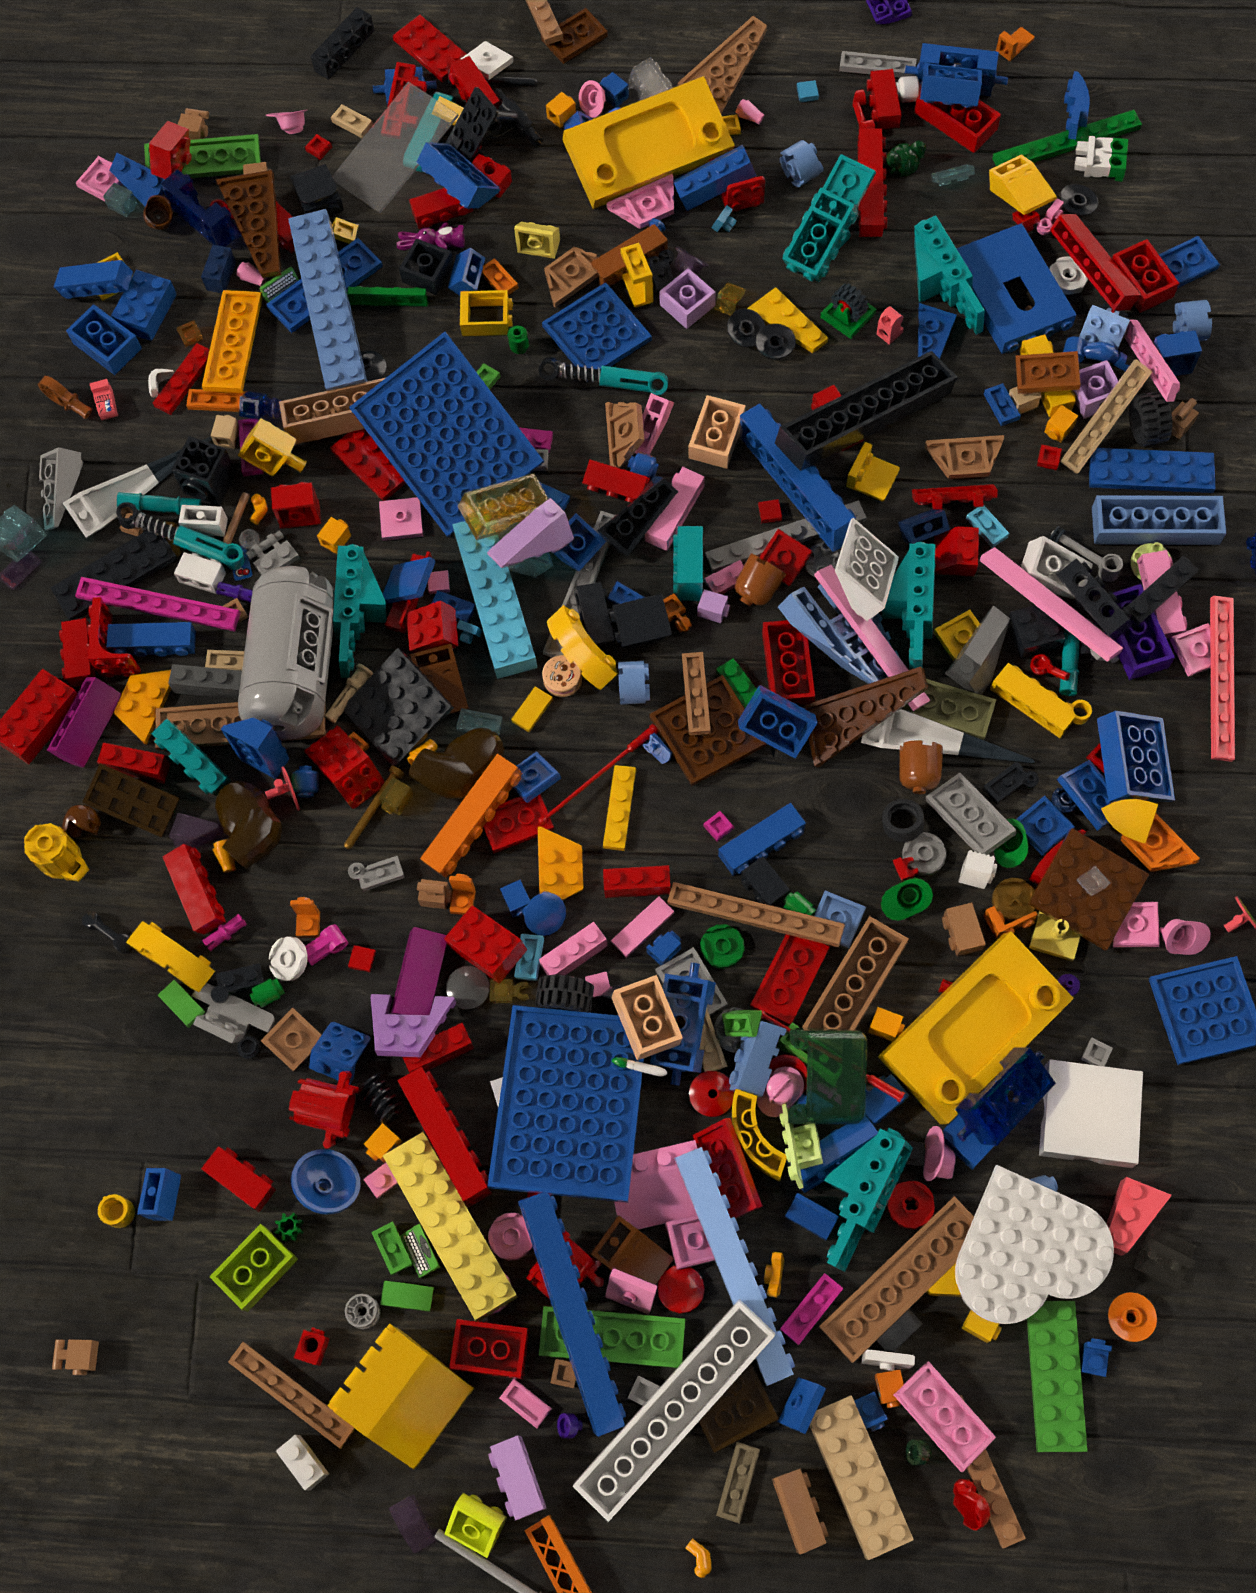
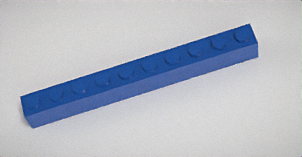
M547 1192L520 1200L518 1203L593 1432L599 1437L624 1427L623 1418L626 1417L622 1404H618L615 1396L618 1394L617 1386L614 1380L610 1381L608 1372L611 1371L609 1362L606 1357H602L600 1351L603 1348L602 1340L599 1334L594 1332L593 1325L596 1324L591 1310L587 1311L585 1305L588 1298L584 1288H580L577 1280L580 1279L579 1270L576 1264L572 1265L570 1256L573 1255L571 1246L568 1241H564L562 1235L565 1232V1228L561 1218L557 1219L555 1210L558 1209L554 1196H550Z

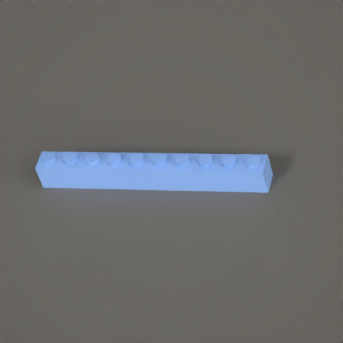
M702 1147L674 1158L733 1305L740 1299L775 1332V1337L755 1358L764 1383L768 1386L794 1375L791 1368H794L795 1364L790 1353L785 1354L782 1345L786 1344L781 1331H776L773 1322L776 1321L772 1308H767L764 1299L767 1298L762 1284L757 1285L755 1276L758 1273L753 1262L748 1263L745 1254L749 1253L744 1239L739 1240L736 1231H739V1226L735 1217L730 1218L727 1209L730 1208V1204L726 1195L721 1196L718 1187L721 1186V1182L717 1173H712L709 1167L712 1160L708 1151H703Z

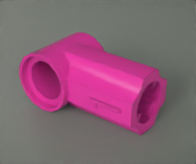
M336 924L325 928L318 938L305 946L308 954L307 960L311 966L330 953H338L348 945L347 939Z

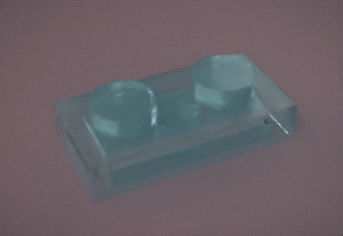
M965 164L931 174L932 182L943 186L950 184L951 180L954 179L958 181L969 179V175L975 174L974 166Z
M461 708L456 729L457 731L467 733L471 729L481 727L490 729L499 736L503 717Z

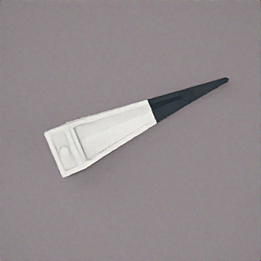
M208 437L202 441L209 443L212 438ZM181 450L81 491L63 502V505L84 536L88 538L117 518L118 492L142 493V495H145L172 473L171 469Z
M899 709L864 734L861 743L889 749H900V746H903V743L907 741L922 740L923 745L932 746V742L941 744L943 746V754L1028 763L1035 762L1029 757L903 709Z

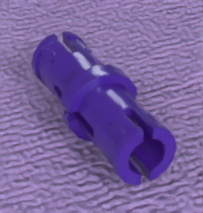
M223 582L218 583L217 588H220V590H216L218 595L234 599L238 598L239 601L251 602L253 590L243 588L242 585L234 586Z

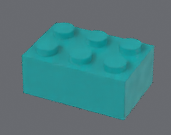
M678 526V534L673 535V594H678L680 601H700L703 594V526Z

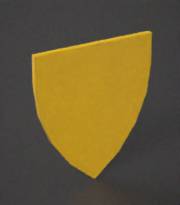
M1124 799L1112 802L1101 808L1107 821L1122 835L1135 841L1146 843L1158 804L1139 799Z

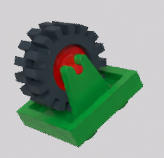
M845 283L831 296V303L821 312L820 318L852 339L876 314L877 309L870 305L867 300H864L866 297L860 294V290L857 291L855 286L851 287V284Z

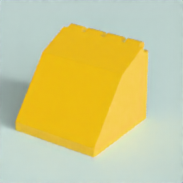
M389 1324L375 1341L382 1349L378 1351L371 1346L359 1362L367 1369L363 1372L356 1366L344 1382L351 1390L347 1393L340 1387L327 1406L368 1439L412 1469H415L474 1388L406 1333Z

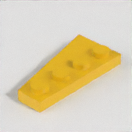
M776 287L747 308L757 312L762 317L766 326L769 324H782L788 327L795 336V343L811 353L816 352L828 342V337Z

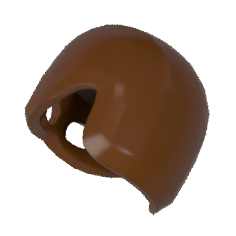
M162 195L149 197L143 211L146 225L157 230L167 229L170 226L173 210L169 199Z
M75 805L67 810L63 819L62 829L70 837L74 838L79 837L82 830L97 835L101 819L98 812L92 807Z

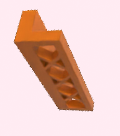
M551 1515L546 1516L524 1530L557 1593H592ZM544 1526L548 1534L547 1544L537 1542L532 1532ZM539 1546L545 1547L544 1555ZM548 1548L557 1551L560 1557L559 1567L548 1564L546 1560ZM551 1569L558 1570L556 1577ZM560 1571L568 1573L573 1581L571 1590L560 1587L558 1583Z

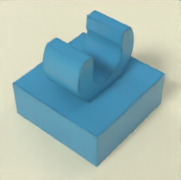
M726 205L711 228L718 232L722 226L724 230L730 232L737 222L733 217L729 216L733 209Z
M461 620L458 622L457 628L463 631L459 639L460 641L471 644L473 635L481 637L483 629Z

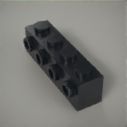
M356 7L310 56L314 72L329 80L375 30L372 16L369 13Z

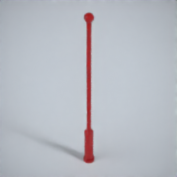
M651 724L647 730L628 744L627 749L547 815L539 817V824H546L548 818L627 753L636 750L650 738L651 734H657V727Z
M762 1010L761 1019L764 1018L776 1026L787 1029L786 1032L864 1077L869 1084L895 1098L897 1102L900 1103L905 1092L899 1091L874 1075L864 1073L768 1016Z

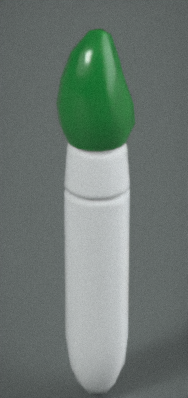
M624 1057L612 1059V1062L621 1068L627 1067L656 1076L667 1075V1071L658 1066L628 1060Z

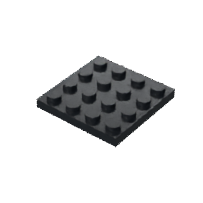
M397 648L347 702L344 712L392 766L398 768L409 757V753L415 750L454 707L404 651Z

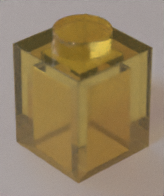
M392 778L379 797L382 805L381 808L389 814L394 812L400 816L414 795L411 787Z

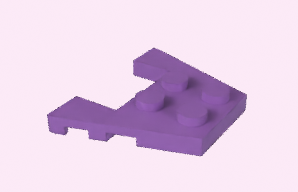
M371 994L374 1043L377 1056L421 1057L435 1037V1031L438 1026L445 1022L446 1014L450 1008L453 1009L456 1005L455 998L435 996L430 1015L389 1014L393 1001L391 995Z

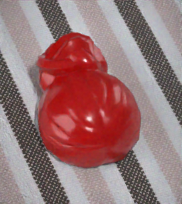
M959 1479L955 1482L953 1488L955 1495L953 1504L963 1515V1524L977 1531L983 1528L990 1518L989 1504L982 1495L976 1492L977 1488L974 1482H971L969 1479Z

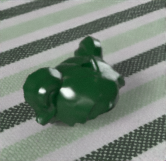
M918 140L911 145L903 143L889 150L887 164L890 167V174L895 172L896 175L903 177L915 173L919 167L920 159L925 157L926 144Z

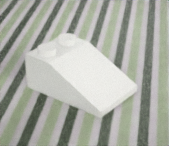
M1042 536L1028 543L1021 568L1054 594L1073 599L1074 596L1056 574L1076 558L1080 563L1085 561L1090 568H1092L1093 564ZM1088 580L1080 581L1078 586H1085Z

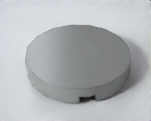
M927 832L921 833L919 837L912 841L905 842L902 851V858L913 857L914 863L909 864L908 868L910 870L918 868V875L928 876L938 872L944 865L947 856L942 840L936 835Z

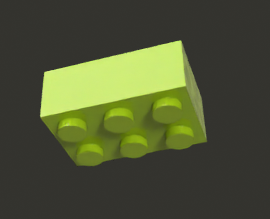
M260 1224L210 1275V1278L241 1310L248 1312L290 1269L298 1258L267 1227Z

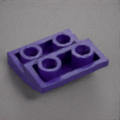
M866 0L876 24L892 23L912 16V10L907 0Z

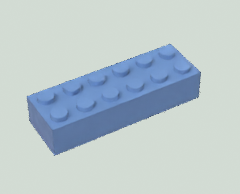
M1097 495L1092 506L1094 544L1143 545L1158 542L1162 545H1220L1226 534L1223 496Z

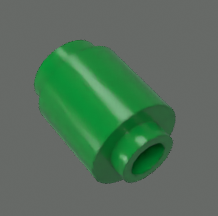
M514 326L508 331L509 347L514 353L523 354L529 347L527 330L522 326Z
M798 891L795 894L790 892L783 900L785 904L783 908L786 910L811 916L816 912V909L813 908L814 905Z
M278 978L274 980L269 979L253 987V993L250 994V997L255 1006L260 1005L263 1008L279 1000L285 992Z

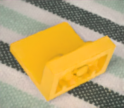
M865 442L848 474L846 487L883 502L899 473L900 467L874 457V454L871 453L872 445Z

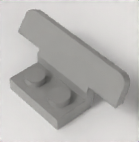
M208 983L204 985L200 992L195 991L192 994V997L210 1005L206 1014L196 1016L193 1025L230 1043L239 1042L244 1038L250 1025L268 1033L275 1022L273 1014L229 994L226 1002L215 1003L211 998V991L215 986Z

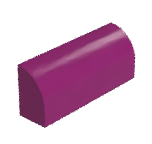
M86 677L47 751L68 763L84 767L122 694L96 677Z
M413 927L410 931L390 1014L430 1015L445 952L446 941L444 938L446 935Z

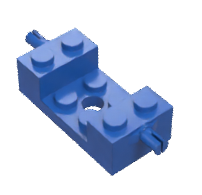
M922 43L920 62L917 67L907 65L905 67V73L915 74L919 82H922L925 63L982 70L981 96H991L992 88L995 84L1007 85L1008 77L997 76L996 69L999 53L997 51Z
M691 962L689 976L665 974L663 991L676 1020L679 1016H683L686 1023L682 1029H679L683 1037L680 1045L651 1055L650 1064L664 1066L673 1070L670 1084L680 1085L682 1072L692 1071L701 1073L705 1050L699 1048L706 1007L713 1003L716 983L698 977L700 967L698 963Z

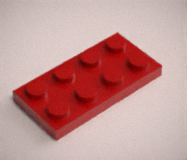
M421 15L417 16L393 35V40L442 83L448 79L450 65L461 60L466 55L464 51Z
M366 429L348 432L330 447L331 452L383 501H386L406 484Z
M786 934L750 1007L755 1010H764L768 1016L790 1026L829 950V946Z
M725 1118L694 1134L693 1138L696 1141L697 1149L702 1147L703 1151L707 1150L711 1157L712 1163L709 1164L712 1173L716 1172L720 1179L721 1186L718 1189L721 1196L725 1194L728 1199L730 1208L727 1211L730 1218L735 1217L737 1219L763 1207L731 1118Z

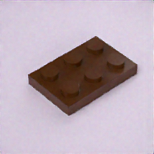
M585 8L559 24L563 33V40L546 46L564 64L608 37V31Z

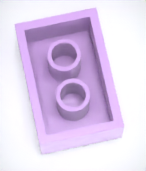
M515 1436L491 1446L492 1452L488 1456L492 1467L497 1468L500 1474L497 1482L500 1491L506 1492L508 1501L505 1502V1506L509 1516H514L515 1520H520L546 1509L547 1507L522 1437Z

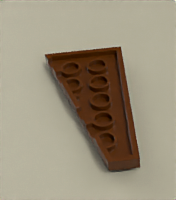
M272 170L216 179L262 278L282 275L275 183Z
M918 667L801 706L815 714L817 724L808 737L814 766L820 767L926 691L928 685L924 669Z

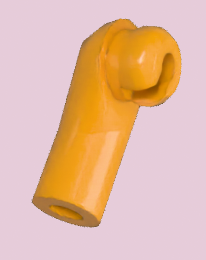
M254 494L251 502L254 505L255 512L250 517V521L258 525L267 513L268 507L264 497Z
M692 1538L685 1549L696 1557L697 1566L694 1569L695 1574L700 1578H704L710 1573L712 1568L710 1553Z

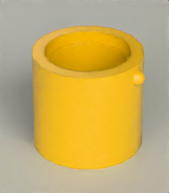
M112 1194L104 1196L99 1203L98 1216L107 1225L115 1228H124L132 1222L135 1216V1208L128 1199Z

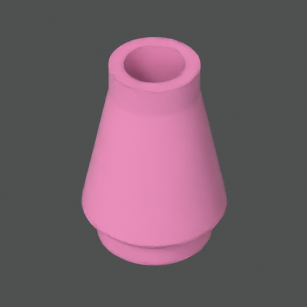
M744 99L740 101L735 111L738 117L758 125L765 116L749 100L746 101Z
M242 262L237 269L236 275L242 281L263 286L267 281V277L262 278L260 272L249 262Z

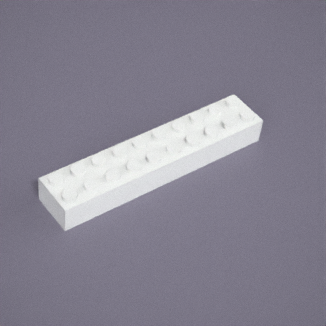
M739 1299L573 1484V1487L609 1522L775 1337V1332Z

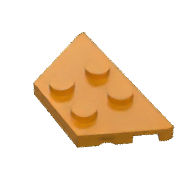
M171 670L131 675L115 708L114 714L146 745L156 725V709L164 707L171 691V687L168 684Z
M538 827L539 894L548 891L565 900L583 890L582 845L543 827Z

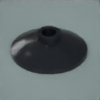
M1071 184L1064 187L1061 191L1060 200L1064 202L1063 207L1072 214L1087 216L1092 214L1098 206L1097 196L1090 188L1084 185Z
M750 309L735 311L727 322V331L730 338L742 347L756 346V336L765 327L762 317ZM741 328L746 329L747 333H744Z
M769 324L758 332L756 347L766 358L782 359L790 355L794 350L795 336L785 325Z
M371 350L361 351L363 364L369 363L364 365L367 382L382 379L387 367L383 356Z

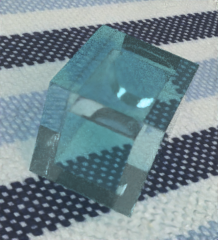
M113 183L103 195L108 208L125 217L138 204L132 191L116 183Z

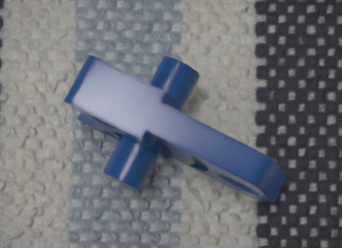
M655 733L651 734L650 741L642 746L660 763L664 764L670 761L672 751Z

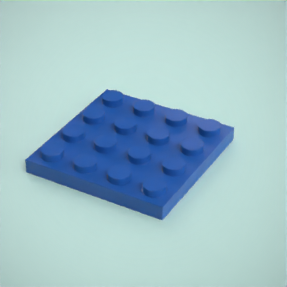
M606 282L542 322V327L574 366L579 365V367L586 366V368L593 367L594 369L598 367L601 369L602 366L611 367L652 341L650 333Z
M1237 956L1149 978L1177 1065L1256 1046V1008Z

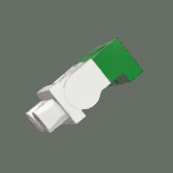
M1089 136L1088 142L1078 141L1076 155H1086V157H1076L1074 170L1084 171V177H1090V175L1093 177H1115V181L1123 182L1126 171L1128 139L1095 138V136Z

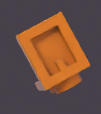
M1022 27L1012 35L1003 31L999 35L996 51L1011 61L1034 41V36Z
M456 874V876L449 877V882L453 889L450 913L464 915L472 905L474 906L476 890L469 876Z
M307 897L291 900L290 905L297 914L296 937L318 938L320 932V911L313 900Z
M993 906L986 909L983 917L995 938H998L1010 931L1014 934L1015 930L1020 927L1026 929L1034 925L1038 913L1034 911L1004 925L1005 919L1003 914Z

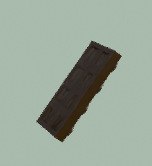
M100 763L82 803L163 838L181 798Z

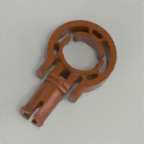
M44 376L38 383L40 390L53 402L64 406L66 411L73 410L84 419H87L92 413V408L79 401L76 393L73 395L55 379Z

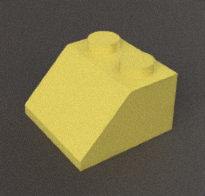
M520 222L515 225L514 231L518 253L555 259L560 242L559 228L532 222Z

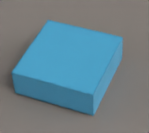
M815 80L797 83L800 102L818 100L819 94Z

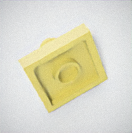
M1039 911L1029 948L1073 962L1080 935L1069 929V924L1066 920L1061 923L1062 919L1055 921Z

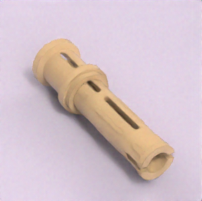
M362 664L357 665V670L352 677L347 678L346 687L325 714L326 719L334 724L343 713L347 702L366 683L368 678L373 675L371 670Z

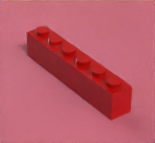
M859 129L857 141L858 162L876 171L858 206L859 237H882L883 229H887V217H884V213L887 212V200L883 199V196H886L887 184H883V180H886V168H883V165L886 164V152L882 151V149H885L886 137H882V129Z
M1060 214L1050 229L1052 234L1113 311L1130 310L1141 294L1076 214Z

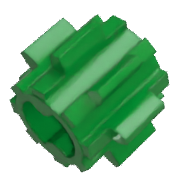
M282 1213V1219L275 1221L278 1225L275 1234H282V1241L286 1242L290 1237L293 1241H296V1236L304 1233L300 1229L304 1221L297 1220V1214L292 1213L288 1217L285 1213ZM293 1222V1223H294V1228H293V1230H288L287 1233H286V1232H285V1226H286V1224H287V1225H290V1224Z

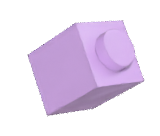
M704 589L697 607V616L721 623L723 617H727L730 610L728 596Z

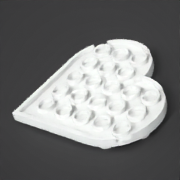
M996 1165L959 1252L955 1266L956 1284L965 1304L980 1317L1000 1324L1017 1323L1037 1312L1045 1302L1048 1294L1058 1298L1069 1299L1084 1296L1095 1290L1105 1280L1112 1266L1114 1257L1112 1235L1102 1217L1090 1207Z

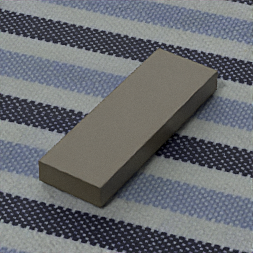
M739 1442L736 1443L716 1516L740 1524L760 1449Z

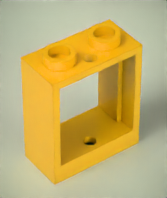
M508 290L461 291L460 328L462 336L508 335L509 327L513 325L512 315H509V310H513L512 298L508 297ZM503 306V321L470 322V307Z

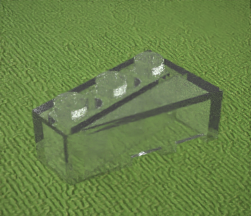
M651 57L632 69L627 83L630 89L634 87L639 93L637 97L640 100L672 89L671 81L663 75L659 64L654 62Z

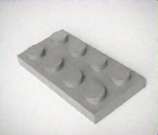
M958 773L926 796V801L977 853H985L987 856L1016 835V829L961 773Z

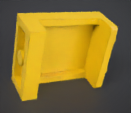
M636 243L620 248L621 256L628 270V273L623 274L622 278L634 307L652 303V272L640 244Z

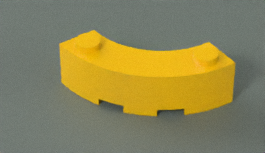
M563 605L547 620V625L553 639H558L563 647L561 649L563 655L570 663L575 662L582 671L580 674L591 684L601 690L618 674L616 661L610 655H606L593 642L585 631L579 614L574 609H569Z
M142 921L126 943L163 968L168 966L169 969L167 971L191 989L200 992L215 972V970L209 967L211 962L201 955L197 958L181 945L161 933L162 929L155 923L151 922L148 925Z
M735 1089L732 1104V1124L743 1154L763 1174L780 1181L787 1159L786 1154L771 1146L760 1133L755 1114L757 1096Z

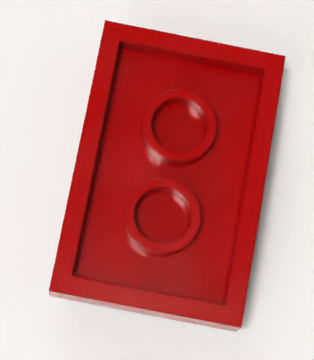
M541 794L528 803L521 797H518L498 806L493 819L489 822L487 821L483 826L493 853L538 837V827H543L549 831L554 830L550 818L547 819L544 825L538 822L539 817L548 814Z

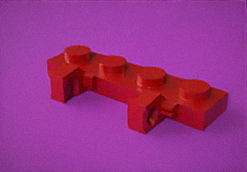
M396 63L382 129V136L385 138L401 140L403 130L408 131V128L418 129L419 119L410 117L407 110L410 96L414 95V91L426 94L427 85L425 81H419V78L415 77L416 66L413 64Z
M994 484L912 489V498L919 505L932 503V509L934 510L942 509V504L950 503V500H958L959 502H970L973 500L974 507H984L983 501L997 498L998 489Z

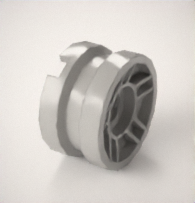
M357 1294L350 1298L346 1304L345 1317L351 1325L358 1329L371 1328L380 1319L381 1310L378 1302L367 1294ZM359 1308L367 1309V1312L364 1316H361L360 1312H358Z

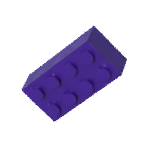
M1139 584L1113 592L1119 600L1116 604L1120 609L1126 608L1144 589ZM1108 610L1104 617H1111L1114 614V610ZM1153 612L1139 626L1130 618L1133 625L1114 640L1123 647L1118 656L1129 680L1169 668L1175 657L1155 613Z

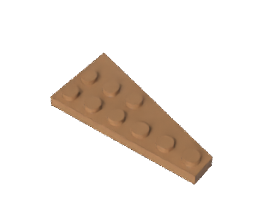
M752 16L683 77L677 85L679 86L704 76L722 114L767 31V25L755 16Z

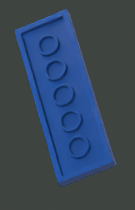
M359 238L338 252L347 292L348 287H356L383 267L382 262ZM302 279L266 304L268 309L291 333L310 320Z
M1096 448L1089 458V488L1214 493V453Z

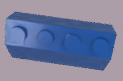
M426 142L416 161L422 167L423 172L431 175L438 185L446 188L447 193L460 201V205L466 209L480 208L500 191V188L450 144Z
M741 145L674 179V185L683 205L688 211L727 191L728 185L749 180L757 175L744 146Z
M254 717L223 725L221 730L240 761L276 780L282 771L281 767L286 765L289 757L285 752L286 749L281 744L282 741L277 737L278 734L273 730V725L264 719L259 721Z

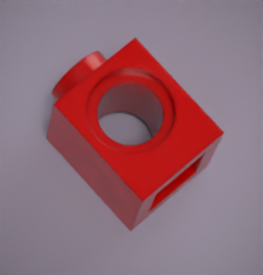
M313 1327L310 1332L303 1330L294 1358L321 1366L330 1338L324 1336L325 1331ZM316 1339L318 1348L310 1353L307 1348L308 1343Z

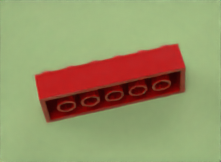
M420 1067L397 1080L465 1205L469 1208L491 1195L492 1192L488 1188L489 1177L484 1170L480 1172L478 1169L482 1165L474 1151L471 1150L469 1152L468 1147L471 1145L462 1130L458 1132L457 1128L460 1124L451 1110L447 1112L446 1108L449 1107V1104L440 1090L436 1092L435 1089L439 1086L431 1072H425Z

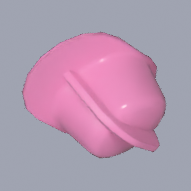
M307 110L266 114V116L276 117L282 130L288 134H295L303 131V126L305 125L304 112Z
M1180 919L1171 920L1165 927H1160L1159 929L1162 933V940L1166 945V949L1172 954H1197L1207 946L1211 935L1206 924Z
M786 1066L772 1072L763 1096L757 1098V1105L762 1113L770 1117H779V1114L783 1113L782 1104H787L788 1109H790L803 1093V1077L794 1068Z
M933 1126L925 1139L923 1175L926 1181H932L936 1177L950 1179L953 1177L955 1153L944 1144L942 1129L939 1126Z

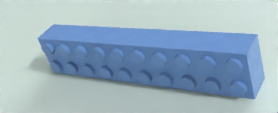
M326 209L288 218L326 391L367 382L328 212Z

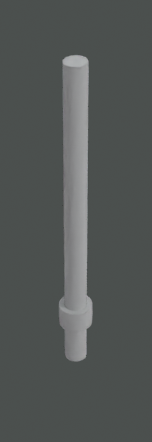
M439 1529L434 1538L516 1592L537 1593L478 1553L446 1536L443 1530Z

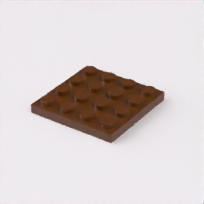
M723 675L706 683L710 734L689 735L685 695L649 714V718L657 727L659 734L667 747L672 751V755L692 786L766 746L765 742L739 729L738 720L745 709Z
M1071 828L1028 904L1055 921L1062 919L1061 923L1066 920L1070 930L1101 949L1107 950L1149 874Z

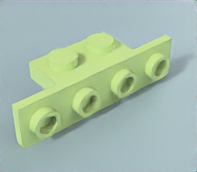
M782 1104L783 1113L779 1115L781 1124L786 1129L782 1131L785 1144L788 1145V1148L785 1149L788 1162H791L788 1172L791 1181L795 1180L798 1188L801 1189L804 1188L801 1169L823 1164L818 1131L815 1122L794 1128L787 1104Z

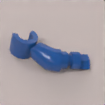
M1069 337L1066 340L1063 352L1078 351L1079 362H1082L1086 356V359L1099 360L1101 362L1107 360L1108 363H1112L1125 372L1130 366L1125 363L1127 355L1118 352L1112 344L1103 341L1087 343L1086 340L1080 337Z

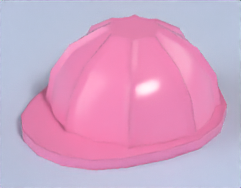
M589 80L580 89L579 104L586 115L596 118L603 111L606 95L605 90L598 82Z

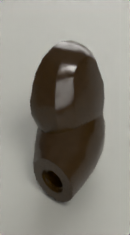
M481 727L471 729L449 743L444 753L426 748L421 750L410 767L409 776L434 794L447 800L464 799L497 754L503 757V741L497 733L490 729Z
M232 781L224 785L218 792L215 801V811L219 818L220 826L224 833L230 836L222 848L245 869H248L268 855L279 844L283 825L274 814L269 799L260 789L244 781Z

